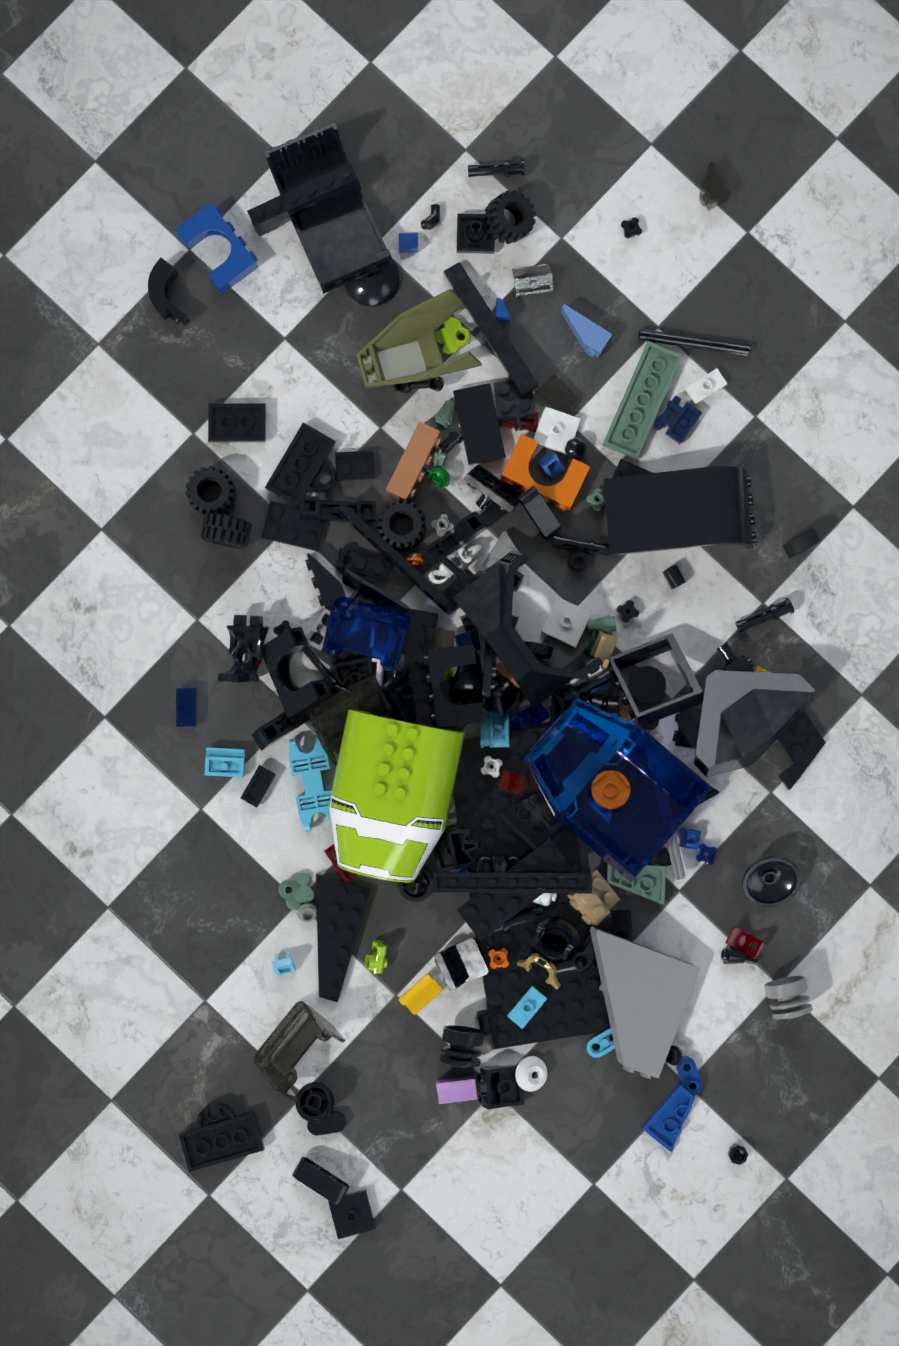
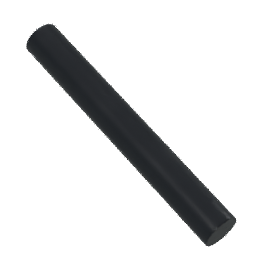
M308 645L301 649L330 685L334 686L338 681Z

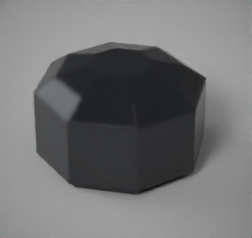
M735 1144L729 1148L728 1156L732 1163L741 1165L746 1162L748 1153L744 1146Z

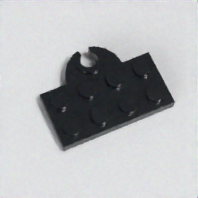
M303 422L267 482L265 489L296 507L300 505V495L305 496L307 492L314 494L323 493L329 490L331 486L321 483L320 478L322 475L327 474L331 477V480H336V470L328 459L336 441Z
M215 1102V1108L219 1111V1116L213 1118L209 1114V1104L206 1105L198 1114L197 1128L179 1133L188 1171L192 1172L264 1151L265 1147L255 1111L235 1116L233 1110L227 1104Z

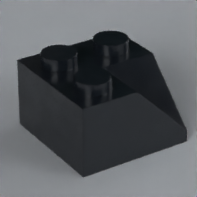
M688 708L676 713L675 721L678 723V731L674 730L672 739L676 747L696 750L701 710Z

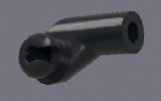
M431 205V215L421 221L423 230H431L439 224L440 205Z

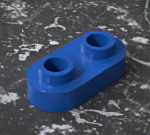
M682 1056L681 1063L676 1065L680 1082L691 1093L697 1095L702 1089V1083L696 1064L691 1057ZM684 1064L690 1065L688 1070L683 1069ZM695 1083L696 1086L695 1088L690 1089L689 1084Z

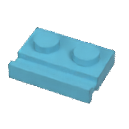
M489 711V713L483 712L484 722H481V748H484V746H490V748L509 747V712L506 716H501L493 711Z
M206 747L204 775L244 777L246 750Z

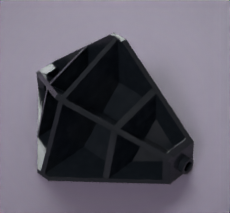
M713 671L706 676L693 764L706 778L749 767L767 751L812 702L816 691L813 685L800 674Z

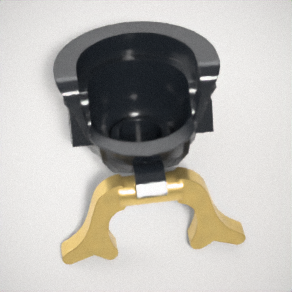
M548 918L538 924L537 935L534 942L538 943V951L542 955L539 956V954L533 953L528 959L519 960L517 965L524 967L529 972L532 969V962H536L549 972L546 983L558 989L561 985L556 977V967L549 961L556 962L561 959L565 961L569 959L578 944L579 934L569 922L558 918Z

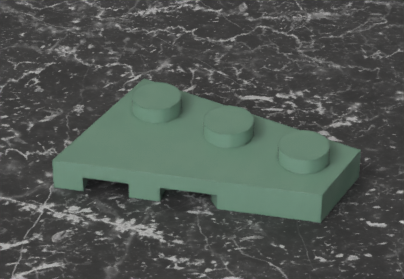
M607 863V883L664 905L666 866Z

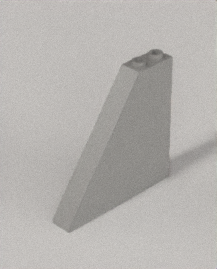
M591 926L590 932L617 1060L623 1065V1069L628 1072L634 1073L636 1070L645 1078L651 1079V1077L659 1079L700 968Z

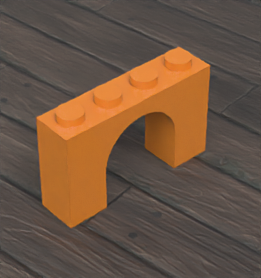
M521 434L505 466L501 479L509 486L513 487L516 485L520 487L522 492L533 485L546 503L550 501L555 504L557 509L562 511L570 510L590 466L573 459L564 478L558 484L553 486L539 485L531 478L528 469L538 442Z

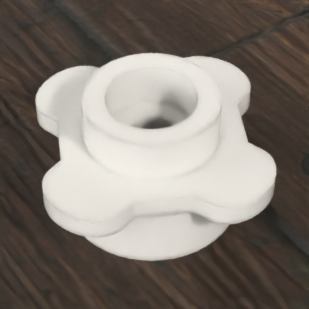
M486 756L484 758V767L481 768L482 774H490L495 778L498 777L502 761Z

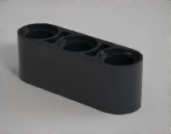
M533 485L517 497L545 540L562 529L541 494Z
M301 1157L292 1173L295 1179L337 1205H340L349 1189V1185L306 1157Z

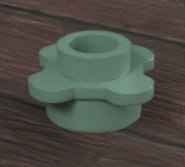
M442 449L439 450V453L435 452L432 463H434V468L443 467L447 454Z
M599 488L595 489L594 493L586 498L587 503H590L595 511H600L601 507L606 504L605 496Z

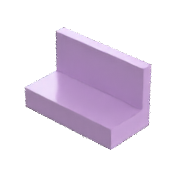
M475 1075L436 1080L439 1104L477 1100Z

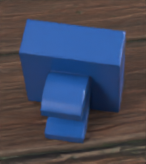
M681 827L679 847L698 850L701 831Z

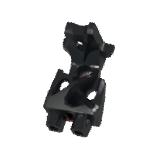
M234 615L233 625H227L230 635L229 654L233 657L234 665L230 671L219 673L218 681L234 683L259 682L257 671L262 663L264 655L263 645L269 630L268 627H263V616H250L249 626L246 625L247 615ZM245 653L249 655V659L246 662L242 660Z

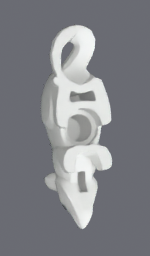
M482 544L469 546L466 549L461 548L456 555H450L447 558L459 569H462L469 562H473ZM441 563L439 570L431 571L428 578L432 583L441 584L448 578L455 576V574ZM435 577H443L444 579L436 580Z

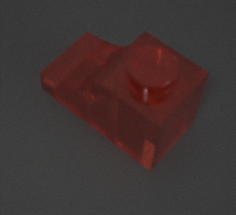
M503 770L498 789L521 795L522 791L526 792L528 780H525L526 776Z

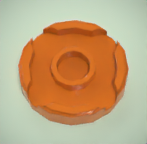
M603 771L593 780L591 787L592 797L602 808L609 810L617 809L623 806L629 799L630 784L627 778L618 771Z

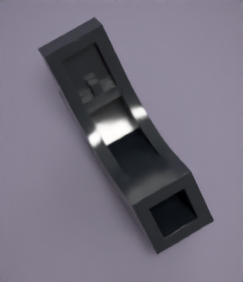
M160 257L153 266L148 279L150 300L165 321L169 317L176 324L182 323L185 326L189 322V318L168 300V289L178 276L176 268Z
M474 511L464 517L445 535L424 547L420 553L432 567L445 556L448 557L465 546L487 525L479 514Z

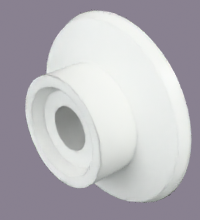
M529 1056L521 1060L515 1072L517 1084L523 1090L529 1092L540 1089L547 1079V1067L543 1060L536 1056Z

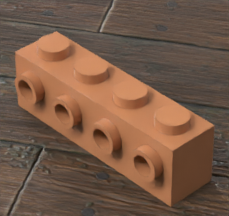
M421 422L418 423L386 488L387 494L402 501L413 499L417 490L414 487L417 481H422L425 474L423 469L425 465L429 466L433 458L431 453L434 448H438L442 440L440 438V431Z

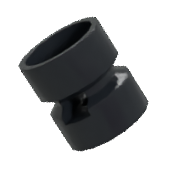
M591 694L590 709L616 721L619 697L607 696L604 698L603 695ZM600 705H604V710H600Z

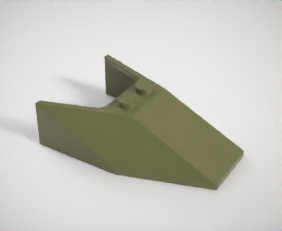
M448 289L398 315L356 354L365 387L372 388L421 381L482 366V363L469 351L443 363L436 340L435 331L464 304L463 301L451 289Z

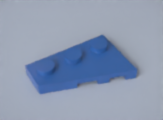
M679 1083L641 1126L646 1133L671 1153L675 1147L676 1139L681 1133L684 1120L687 1119L695 1100L694 1094Z

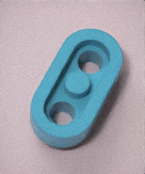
M611 1027L588 1040L586 1049L590 1056L599 1058L615 1049L614 1041L609 1039V1035L612 1034ZM595 1043L599 1044V1049L597 1050L592 1048Z

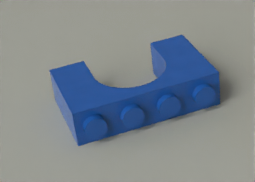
M209 203L174 230L188 250L206 237L213 235L224 237L230 242L231 252L227 260L208 274L212 282L223 294L258 268L256 263L258 259L252 251H247L245 248L247 244L241 236L237 237L234 234L235 228L230 221L225 222L222 218L224 214L221 209Z

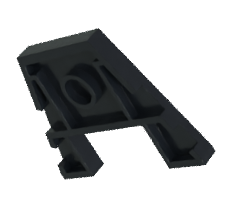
M804 711L777 739L794 763L793 766L778 775L787 790L792 789L826 743Z

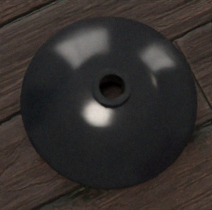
M392 259L393 265L374 272L373 277L367 275L345 284L348 295L355 302L369 307L380 306L391 300L396 294L400 283L399 270L394 260Z
M768 856L757 860L749 866L743 876L742 887L746 897L754 904L773 907L789 901L797 893L801 883V876L797 866L791 860L781 856Z

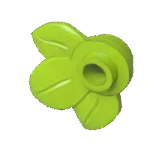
M449 317L444 322L445 328L435 332L437 342L444 345L443 353L445 354L457 352L460 346H466L471 339L469 330L462 327L460 321L454 317ZM462 334L465 336V338L463 340H459L458 336Z

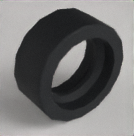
M812 528L785 543L783 548L791 559L821 542V538L815 528Z
M424 866L420 873L427 879V888L422 894L413 895L407 893V890L402 888V885L405 886V882H398L400 894L410 902L424 901L433 891V875Z

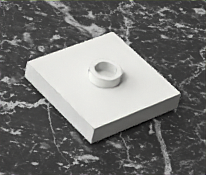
M545 406L533 440L537 441L539 446L566 455L565 446L570 439L575 437L581 419Z
M557 597L541 632L576 648L592 613Z

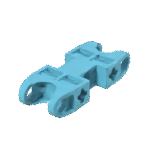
M316 734L315 747L310 753L302 752L300 747L297 746L295 738L289 740V762L292 776L302 774L305 795L296 797L299 817L306 832L312 831L311 822H313V817L316 813L322 812L330 819L329 801L319 802V800L329 799L332 791H325L322 771L331 769L328 749L321 734ZM324 760H326V762L317 763V764H312L313 762H319V761H324ZM308 764L306 766L295 767L297 765ZM315 801L313 804L302 805V803Z

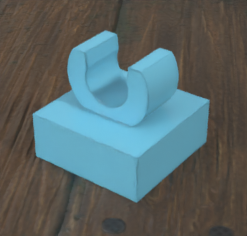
M285 952L286 957L284 959H280L278 954H275L276 961H273L272 965L277 976L296 972L295 964L288 952Z

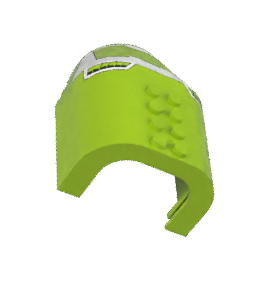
M348 709L328 805L338 867L352 873L382 880L405 883L415 881L445 830L465 732L433 728L380 717L369 712Z

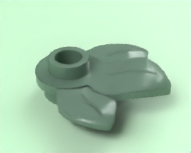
M299 873L294 875L291 880H284L280 883L278 892L285 899L289 909L297 911L301 903H308L316 898L314 891L308 887L311 880L310 875ZM287 886L292 888L290 893L285 892Z

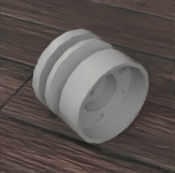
M804 976L784 977L764 985L767 998L777 999L769 1005L770 1009H775L771 1012L773 1019H793L813 1010L812 1005L807 1004L810 1001V997L800 996V994L808 990Z

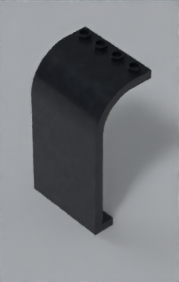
M335 122L324 125L315 131L307 132L296 139L288 140L277 147H271L264 152L280 195L348 164ZM361 190L346 197H335L318 201L289 216L323 294L393 265L389 249L386 248Z
M712 466L604 479L609 555L611 557H620V555L724 544L743 545L745 549H753V543H757L756 532H752V524H755L754 513H750V506L753 505V495L749 494L748 487H752L751 475H747L746 469L742 467Z

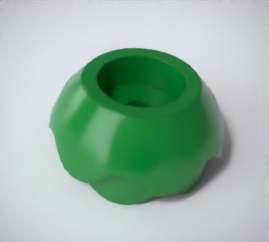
M435 467L430 470L429 478L432 479L435 486H440L441 489L449 486L450 474L442 467Z

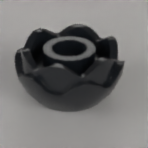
M577 437L570 439L565 446L566 456L571 460L580 461L584 458L587 451L585 442Z

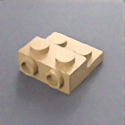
M593 870L591 872L592 894L569 893L567 895L571 900L570 904L582 913V919L588 925H598L610 913L609 910L620 900L597 870Z

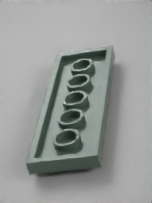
M647 341L602 446L632 459H638L683 355Z

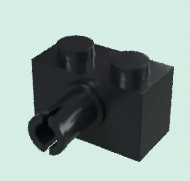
M727 642L717 648V651H719L726 662L725 666L719 670L755 671L752 660L744 655L740 657L735 656Z

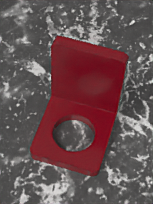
M735 926L725 942L727 945L754 959H757L764 945V941ZM756 942L757 948L754 952H751V945Z

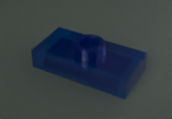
M176 688V727H197V688Z

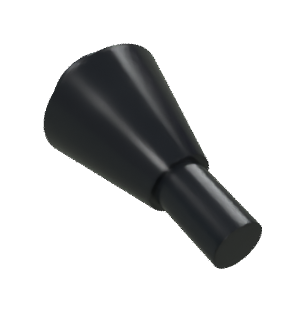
M729 945L721 951V959L724 964H757L758 959H754Z

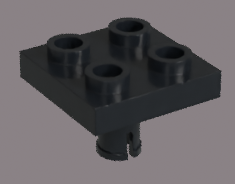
M457 214L456 253L494 254L495 239L492 238V233L489 234L487 232L489 228L488 226L485 227L486 219H484V214Z

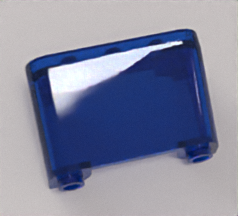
M338 597L330 611L322 651L327 652L331 656H337L343 650L379 659L380 665L384 670L397 671L412 617L407 613L348 597Z

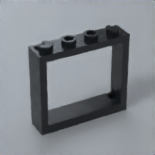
M673 633L608 658L610 667H607L611 676L615 677L616 689L618 692L622 691V701L625 707L629 706V716L632 722L636 721L638 727L703 703V691ZM670 651L691 693L639 713L619 670Z

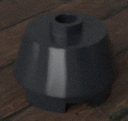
M308 1083L297 1093L295 1100L296 1110L304 1120L320 1122L326 1119L333 1110V1093L323 1083Z

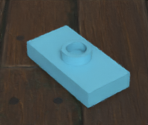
M531 986L507 1017L523 1029L547 998L535 987Z

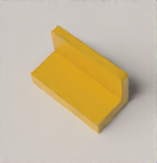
M428 972L401 995L399 1001L403 1006L406 1005L413 1015H416L440 994L443 989Z

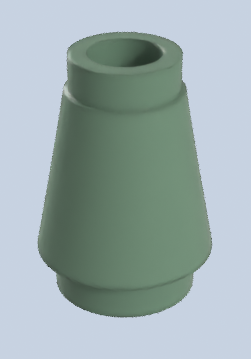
M448 400L445 401L433 418L435 427L447 430L451 426L455 403Z
M607 615L588 621L589 633L595 629L597 633L601 631L612 634L613 631H616L615 616Z

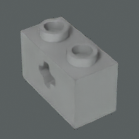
M324 608L306 637L308 643L323 652L341 623V617Z

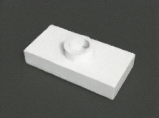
M716 368L685 388V392L693 404L696 405L725 387L727 382Z

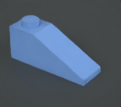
M564 304L561 313L580 345L585 349V353L591 357L596 356L599 358L610 341L612 334Z

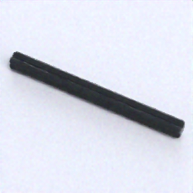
M640 329L638 333V340L743 356H748L751 350V346L747 344Z

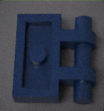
M675 395L672 401L669 400L667 403V408L663 414L657 417L654 428L660 431L663 425L668 427L665 435L680 445L703 412L688 402L682 408L678 405L681 398ZM673 412H676L678 415L672 422L668 418Z

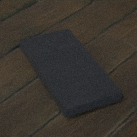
M490 383L454 390L453 395L468 466L506 458Z

